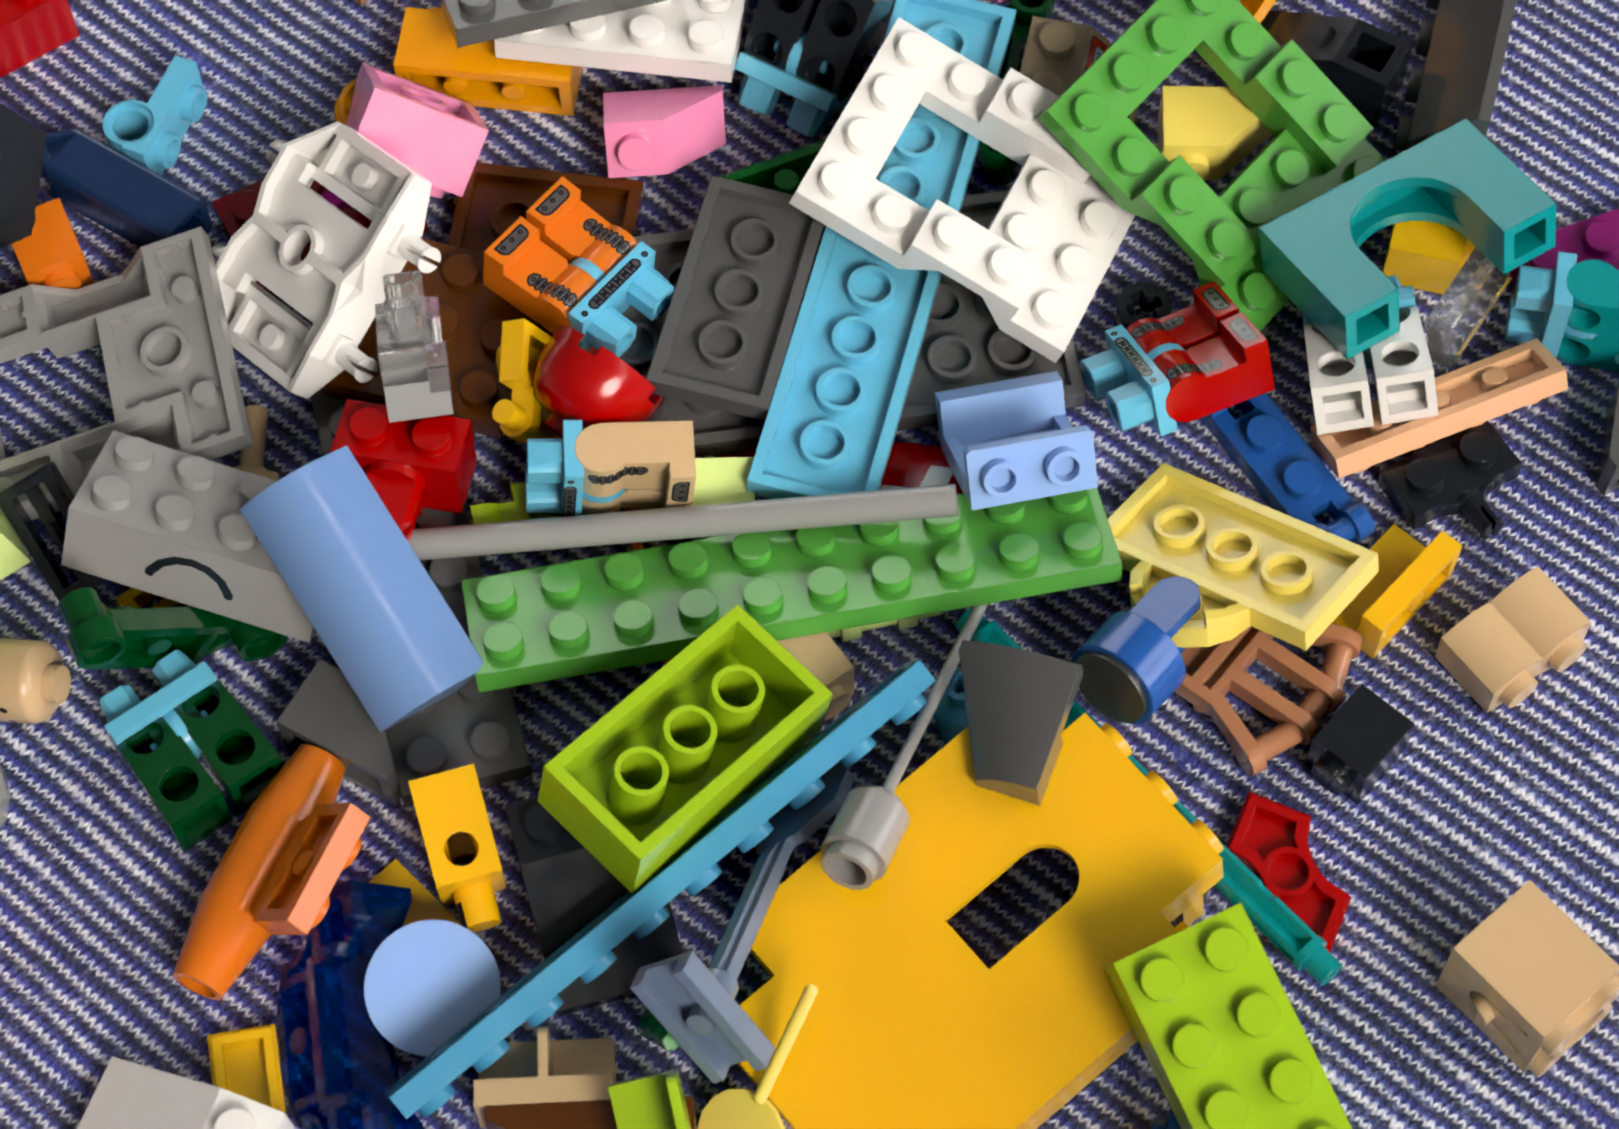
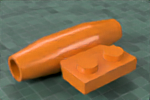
M299 745L250 806L199 898L177 960L173 978L188 990L202 997L220 1001L271 935H308L310 929L319 924L326 915L330 906L329 894L342 870L346 869L357 857L362 845L360 836L371 818L352 803L335 804L346 767L334 755L313 745Z

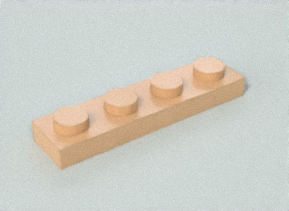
M1536 338L1435 377L1438 416L1382 425L1378 400L1371 402L1374 426L1317 435L1315 424L1310 426L1313 446L1340 479L1350 474L1367 470L1373 465L1406 452L1421 449L1429 443L1470 427H1477L1488 420L1524 406L1536 404L1542 399L1568 390L1566 369Z

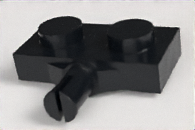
M1486 421L1477 427H1470L1452 434L1381 470L1378 485L1413 530L1438 517L1463 513L1478 531L1480 537L1488 539L1490 538V533L1494 536L1503 528L1504 521L1498 517L1485 498L1493 489L1518 477L1522 462L1492 425Z

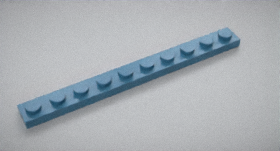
M920 660L906 662L775 769L636 892L632 894L630 891H627L388 1088L385 1094L406 1119L417 1110L423 1118L438 1110L456 1093V1090L450 1083L470 1066H473L478 1073L491 1066L510 1048V1045L504 1039L525 1021L531 1028H535L549 1018L564 1003L558 994L578 977L587 984L607 970L617 960V957L611 951L631 933H633L637 940H640L654 931L670 915L664 907L684 889L691 897L707 887L722 873V870L716 864L736 846L742 853H745L760 843L774 830V827L768 820L787 804L795 811L812 800L826 786L820 777L839 761L847 768L865 756L877 744L871 734L889 719L898 726L918 712L927 703L922 692L936 681Z

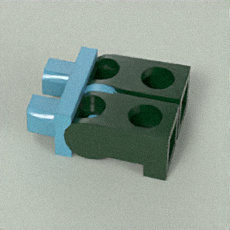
M175 650L157 661L152 669L153 675L162 689L141 701L130 685H120L101 697L99 702L108 722L104 727L117 753L166 823L182 851L185 852L233 820L222 792L198 761L200 757L221 784L227 797L240 815L250 808L282 768L283 763L279 753L228 690L217 680L207 663L204 661L196 665L180 650Z

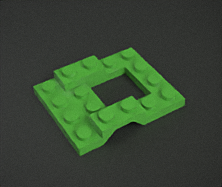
M1155 0L1038 117L1046 128L1123 210L1160 225L1194 261L1200 287L1212 281L1216 282L1239 308V313L1243 312L1259 331L1290 300L1262 271L1259 228L1270 223L1277 216L1304 205L1321 196L1328 189L1353 179L1385 160L1365 138L1373 129L1372 125L1293 40H1290L1281 47L1239 0ZM1194 49L1274 135L1266 146L1218 196L1180 155L1169 162L1128 118Z

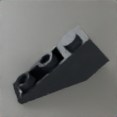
M1269 10L1260 23L1281 47L1290 40H1293L1373 127H1376L1402 86L1413 43L1356 18Z

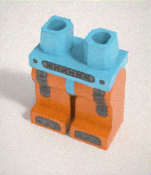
M563 176L526 211V219L522 216L518 218L484 251V286L552 334L559 325L563 324L581 332L585 336L578 345L585 350L590 346L598 350L602 345L620 357L631 346L637 332V325L622 314L630 306H633L651 321L657 320L669 308L674 293V286L654 269L656 251L642 241L638 243L626 230L610 224L581 201V190Z

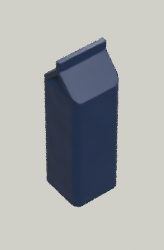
M68 129L46 133L43 168L45 169L54 199L60 198L62 204L138 247L200 226L207 235L211 232L212 222L204 198L82 130Z

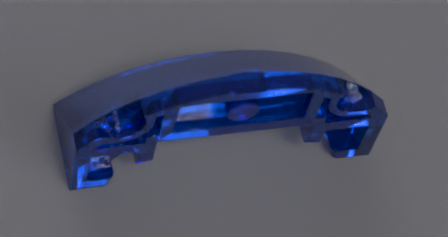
M348 880L333 887L329 894L330 906L326 915L319 924L310 929L308 935H301L302 944L297 958L293 962L284 963L277 1004L276 1032L279 1039L280 1066L284 1091L299 1128L425 1129L415 1113L406 1119L385 1094V1091L395 1084L400 1077L393 1045L374 1026L368 1014L364 998V980L368 964L380 944L393 932L403 927L412 903L411 889Z

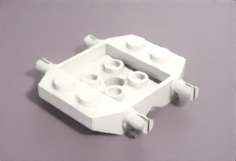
M337 121L289 142L278 139L269 145L278 151L279 154L268 149L266 150V158L272 166L261 184L253 216L230 238L226 246L219 244L212 247L213 254L219 258L214 257L232 347L289 392L305 399H309L344 370L354 376L360 383H366L373 379L374 376L364 368L377 373L378 364L372 357L359 350L358 346L407 261L418 267L423 273H430L437 268L436 265L423 257V255L439 263L441 261L440 251L421 239L432 183L356 130ZM313 181H317L372 221L369 228H365L312 190L310 186ZM311 241L309 253L302 261L301 254L303 249ZM256 281L260 282L262 285H264L266 288L272 291L275 295H277L279 298H281L283 301L289 304L292 308H294L296 311H298L300 314H302L304 317L310 320L313 323V326L306 320H304L302 317H300L298 314H296L289 307H287L285 304H283L281 301H279L268 291H266L264 288H262L259 284L256 283Z

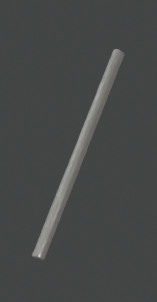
M956 484L419 528L413 530L408 543L421 561L958 516Z

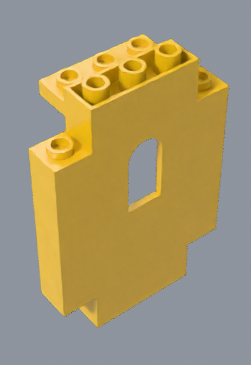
M1084 713L1062 732L1063 745L1040 806L976 786L969 728L966 727L897 786L894 793L908 811L910 823L882 878L873 881L872 885L864 890H853L843 887L830 879L824 872L821 865L823 853L820 850L778 886L750 949L751 955L770 975L771 979L739 1006L776 1049L805 986L809 983L815 984L818 988V993L767 1099L775 1106L779 1114L792 1129H1037L1138 1041L1104 969L1133 953L1188 928L1189 925L1204 913L1203 894L1223 878V858L1219 854L1224 848L1219 839L1201 820L1196 819L1190 824L1176 810L1173 805L1178 802V799L1169 785L1152 770L1144 776L1128 759L1133 753L1129 744L1109 723H1105L1099 728ZM1039 848H1053L1062 851L1074 861L1079 871V884L1075 894L1065 905L988 969L947 921L1025 854ZM1173 920L1179 923L1175 927L1171 924ZM748 1061L737 1063L758 1087L766 1069L755 1071Z

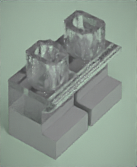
M415 270L384 275L383 286L386 301L375 304L377 352L389 423L454 414L446 342L442 340L438 296L425 297L421 271Z

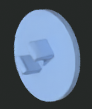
M421 920L405 925L393 932L376 949L368 964L364 980L366 1008L370 1019L379 1033L397 1048L407 1053L424 1057L430 1055L501 996L499 968L490 949L471 930L457 923L445 920Z

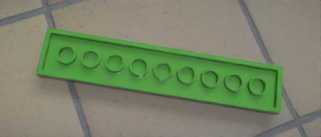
M1093 488L978 510H971L964 494L957 495L958 516L715 536L461 580L470 641L483 660L479 671L475 673L478 692L481 693L670 660L737 604L776 641L1122 581V560L1098 489Z

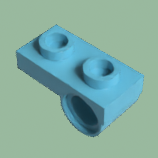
M175 55L147 103L138 100H126L112 106L105 114L102 124L108 145L161 175L165 168L170 169L178 159L181 140L192 122L196 123L200 120L207 105V91L204 89L197 62Z

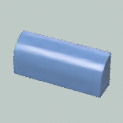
M347 445L289 473L264 489L240 508L241 513L380 733L455 693L473 679L475 673L479 672L484 661Z

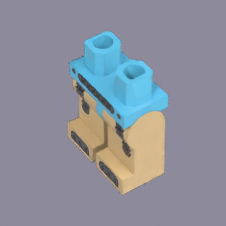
M563 420L562 438L527 439V469H525L526 513H560L561 517L691 506L696 482L693 421L610 422L593 424L583 430L582 420Z

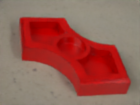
M1248 792L1226 847L1262 881L1263 885L1274 896H1277L1316 935H1320L1327 942L1325 948L1331 952L1351 897L1348 893L1330 883L1313 861L1308 845L1311 815ZM1265 935L1263 936V939L1270 941Z

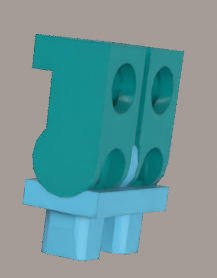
M1558 252L1553 269L1521 265L1517 275L1514 299L1511 298L1508 307L1505 341L1525 343L1538 338L1555 358H1559L1563 362L1619 372V270L1609 263L1597 259L1584 260L1577 263V254Z

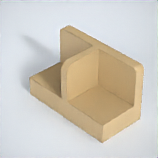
M538 1027L537 1041L508 1043L510 1045L508 1051L491 1066L480 1072L479 1079L473 1080V1107L480 1127H487L485 1122V1106L611 1100L608 1086L609 1084L616 1083L615 1042L611 1038L551 1040L549 1027Z

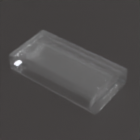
M1476 247L1425 321L1431 361L1450 368L1453 364L1455 365L1510 282L1509 272L1503 274Z

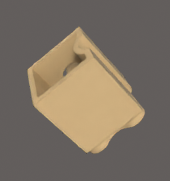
M1529 880L1453 947L1435 986L1523 1073L1529 1069L1539 1078L1577 1041L1593 1030L1613 1009L1612 1002L1619 995V965Z

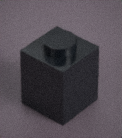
M1362 684L1313 738L1305 765L1311 769L1314 778L1326 790L1336 795L1343 793L1354 803L1358 804L1405 751L1415 724Z

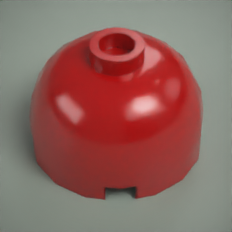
M564 324L559 325L543 347L535 363L532 382L536 398L550 414L545 420L544 425L562 438L563 420H582L583 430L590 425L598 423L647 422L663 400L662 396L653 394L656 388L635 369L602 345L598 350L590 347L588 351L581 348L578 344L585 335Z

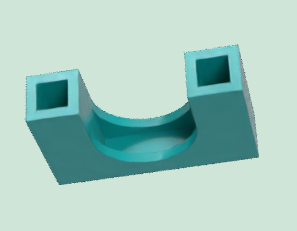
M1464 119L1443 131L1430 135L1426 140L1390 159L1379 162L1370 170L1339 186L1328 189L1321 196L1288 213L1277 216L1270 223L1260 227L1262 271L1348 360L1400 331L1399 289L1359 249L1369 236L1382 228L1406 221H1429L1443 224L1465 236L1503 274H1506L1555 247L1556 202L1473 124Z

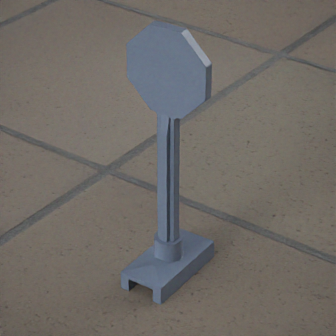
M840 762L836 763L820 777L826 786L812 800L795 811L787 804L768 820L774 827V830L756 845L762 853L758 857L709 968L704 965L693 951H689L640 967L630 986V989L713 1084L725 1080L731 1065L748 1061L755 1071L766 1069L775 1050V1046L734 1000L739 990L737 979L785 873L786 865L793 849L804 843L839 812L851 789L855 777Z

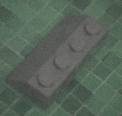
M1427 0L1425 8L1437 11L1434 21L1423 19L1415 54L1426 56L1423 68L1412 66L1404 101L1415 103L1412 116L1401 114L1393 149L1405 151L1426 140L1430 135L1443 131L1464 119H1467L1486 137L1517 0Z

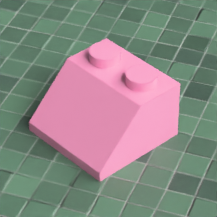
M362 62L346 126L356 130L432 183L430 196L443 198L446 191L462 197L489 132L474 105Z

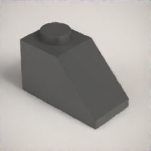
M319 659L276 721L286 748L295 752L299 745L309 744L331 753L345 765V780L396 806L402 795L387 730L379 732L342 671Z

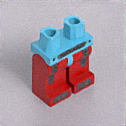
M1212 281L1192 290L1193 305L1158 320L1154 318L1137 320L1127 329L1120 324L1106 330L1105 336L1108 350L1081 360L1087 390L1095 400L1106 397L1108 412L1112 421L1121 432L1149 422L1162 437L1178 430L1176 421H1194L1275 390L1267 339L1243 312L1239 313V308L1216 282Z

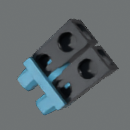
M759 0L746 37L744 52H740L735 64V69L744 73L737 101L738 104L755 112L770 114L773 113L780 92L783 91L796 98L786 125L809 137L821 135L830 121L833 112L845 109L852 97V89L860 76L864 58L880 22L886 21L894 0Z

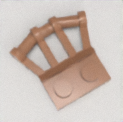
M1333 623L1327 627L1312 644V646L1320 647L1326 652L1320 671L1272 640L1274 636L1250 626L1232 640L1210 647L1186 648L1181 653L1186 675L1184 682L1175 693L1192 703L1194 711L1206 713L1211 717L1231 745L1241 768L1246 774L1253 777L1267 768L1268 760L1299 743L1309 744L1320 730L1318 721L1327 711L1335 712L1345 700L1346 694L1343 688L1351 659L1358 657L1363 643V638L1357 631ZM1255 660H1258L1305 691L1306 696L1297 706L1247 673V669ZM1230 691L1279 725L1254 738L1225 696Z

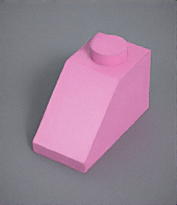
M722 85L603 93V120L608 178L667 175L726 145Z

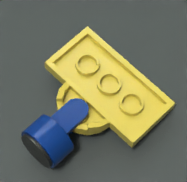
M1163 463L1108 518L1122 560V569L1130 572L1129 587L1132 609L1129 612L1120 611L1111 614L1074 652L1072 663L1082 665L1083 677L1079 690L1088 702L1105 716L1122 723L1141 724L1146 722L1184 682L1186 669L1181 653L1186 648L1210 647L1232 640L1251 626L1306 651L1379 572L1378 553Z

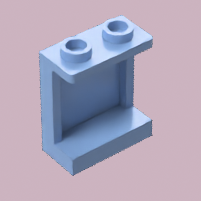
M1057 371L935 392L941 450L971 510L1098 488L1093 433L1087 425L1073 427L1066 416L1063 380Z

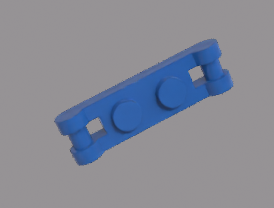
M1266 393L1239 403L1246 411V414L1236 420L1227 408L1200 418L1272 509L1348 541L1351 540L1354 543H1359L1374 534L1375 524L1368 510L1360 502L1352 500ZM1327 512L1334 520L1325 525L1317 522L1316 518Z

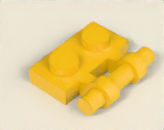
M525 318L502 321L501 345L496 352V366L499 373V382L512 389L511 401L508 399L499 400L492 410L493 419L500 424L502 432L515 441L523 443L527 442V439L560 438L544 425L545 420L550 414L537 400L532 382L535 363L551 336Z

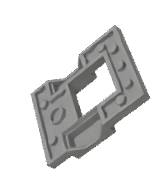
M201 226L140 247L124 272L112 278L79 289L31 284L0 295V364L48 348L59 359L101 345L115 422L8 458L5 457L0 428V492L46 464L54 462L74 496H76L113 430L140 437L194 456H201L208 460L253 446L211 242ZM39 484L54 511H61L45 484ZM24 493L19 496L18 500L31 521L40 518L26 494Z

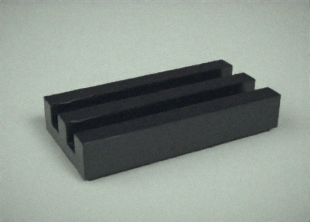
M52 462L0 492V507L58 601H60L73 590L85 587L93 588L106 579L72 569L78 581L71 585L18 500L19 496L24 493L26 494L61 553H63L66 529L39 484H45L66 520L68 508L75 496L55 463Z

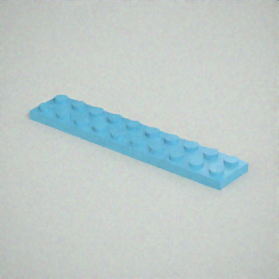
M896 0L884 41L898 17L999 77L1014 27L1016 9L978 0ZM918 104L876 179L927 210H930L936 199L960 212L980 140ZM826 226L747 478L746 491L769 499L880 490L942 273L940 271L897 269Z

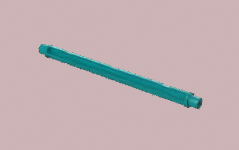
M971 609L967 610L958 619L955 628L959 632L961 631ZM982 616L970 640L1022 649L1003 631V628L996 621L989 622L984 616ZM1074 700L1063 731L1084 713L1099 728L1102 726ZM1132 755L1128 757L1144 776L1149 773ZM1178 801L1173 805L1190 824L1197 819L1181 802ZM1221 842L1224 850L1219 855L1223 858V878L1214 886L1233 905L1242 903L1248 918L1254 923V926L1292 962V965L1298 971L1304 969L1321 986L1329 983L1339 973L1343 965L1325 948L1327 942L1320 935H1316L1277 896H1274L1263 885L1262 881Z

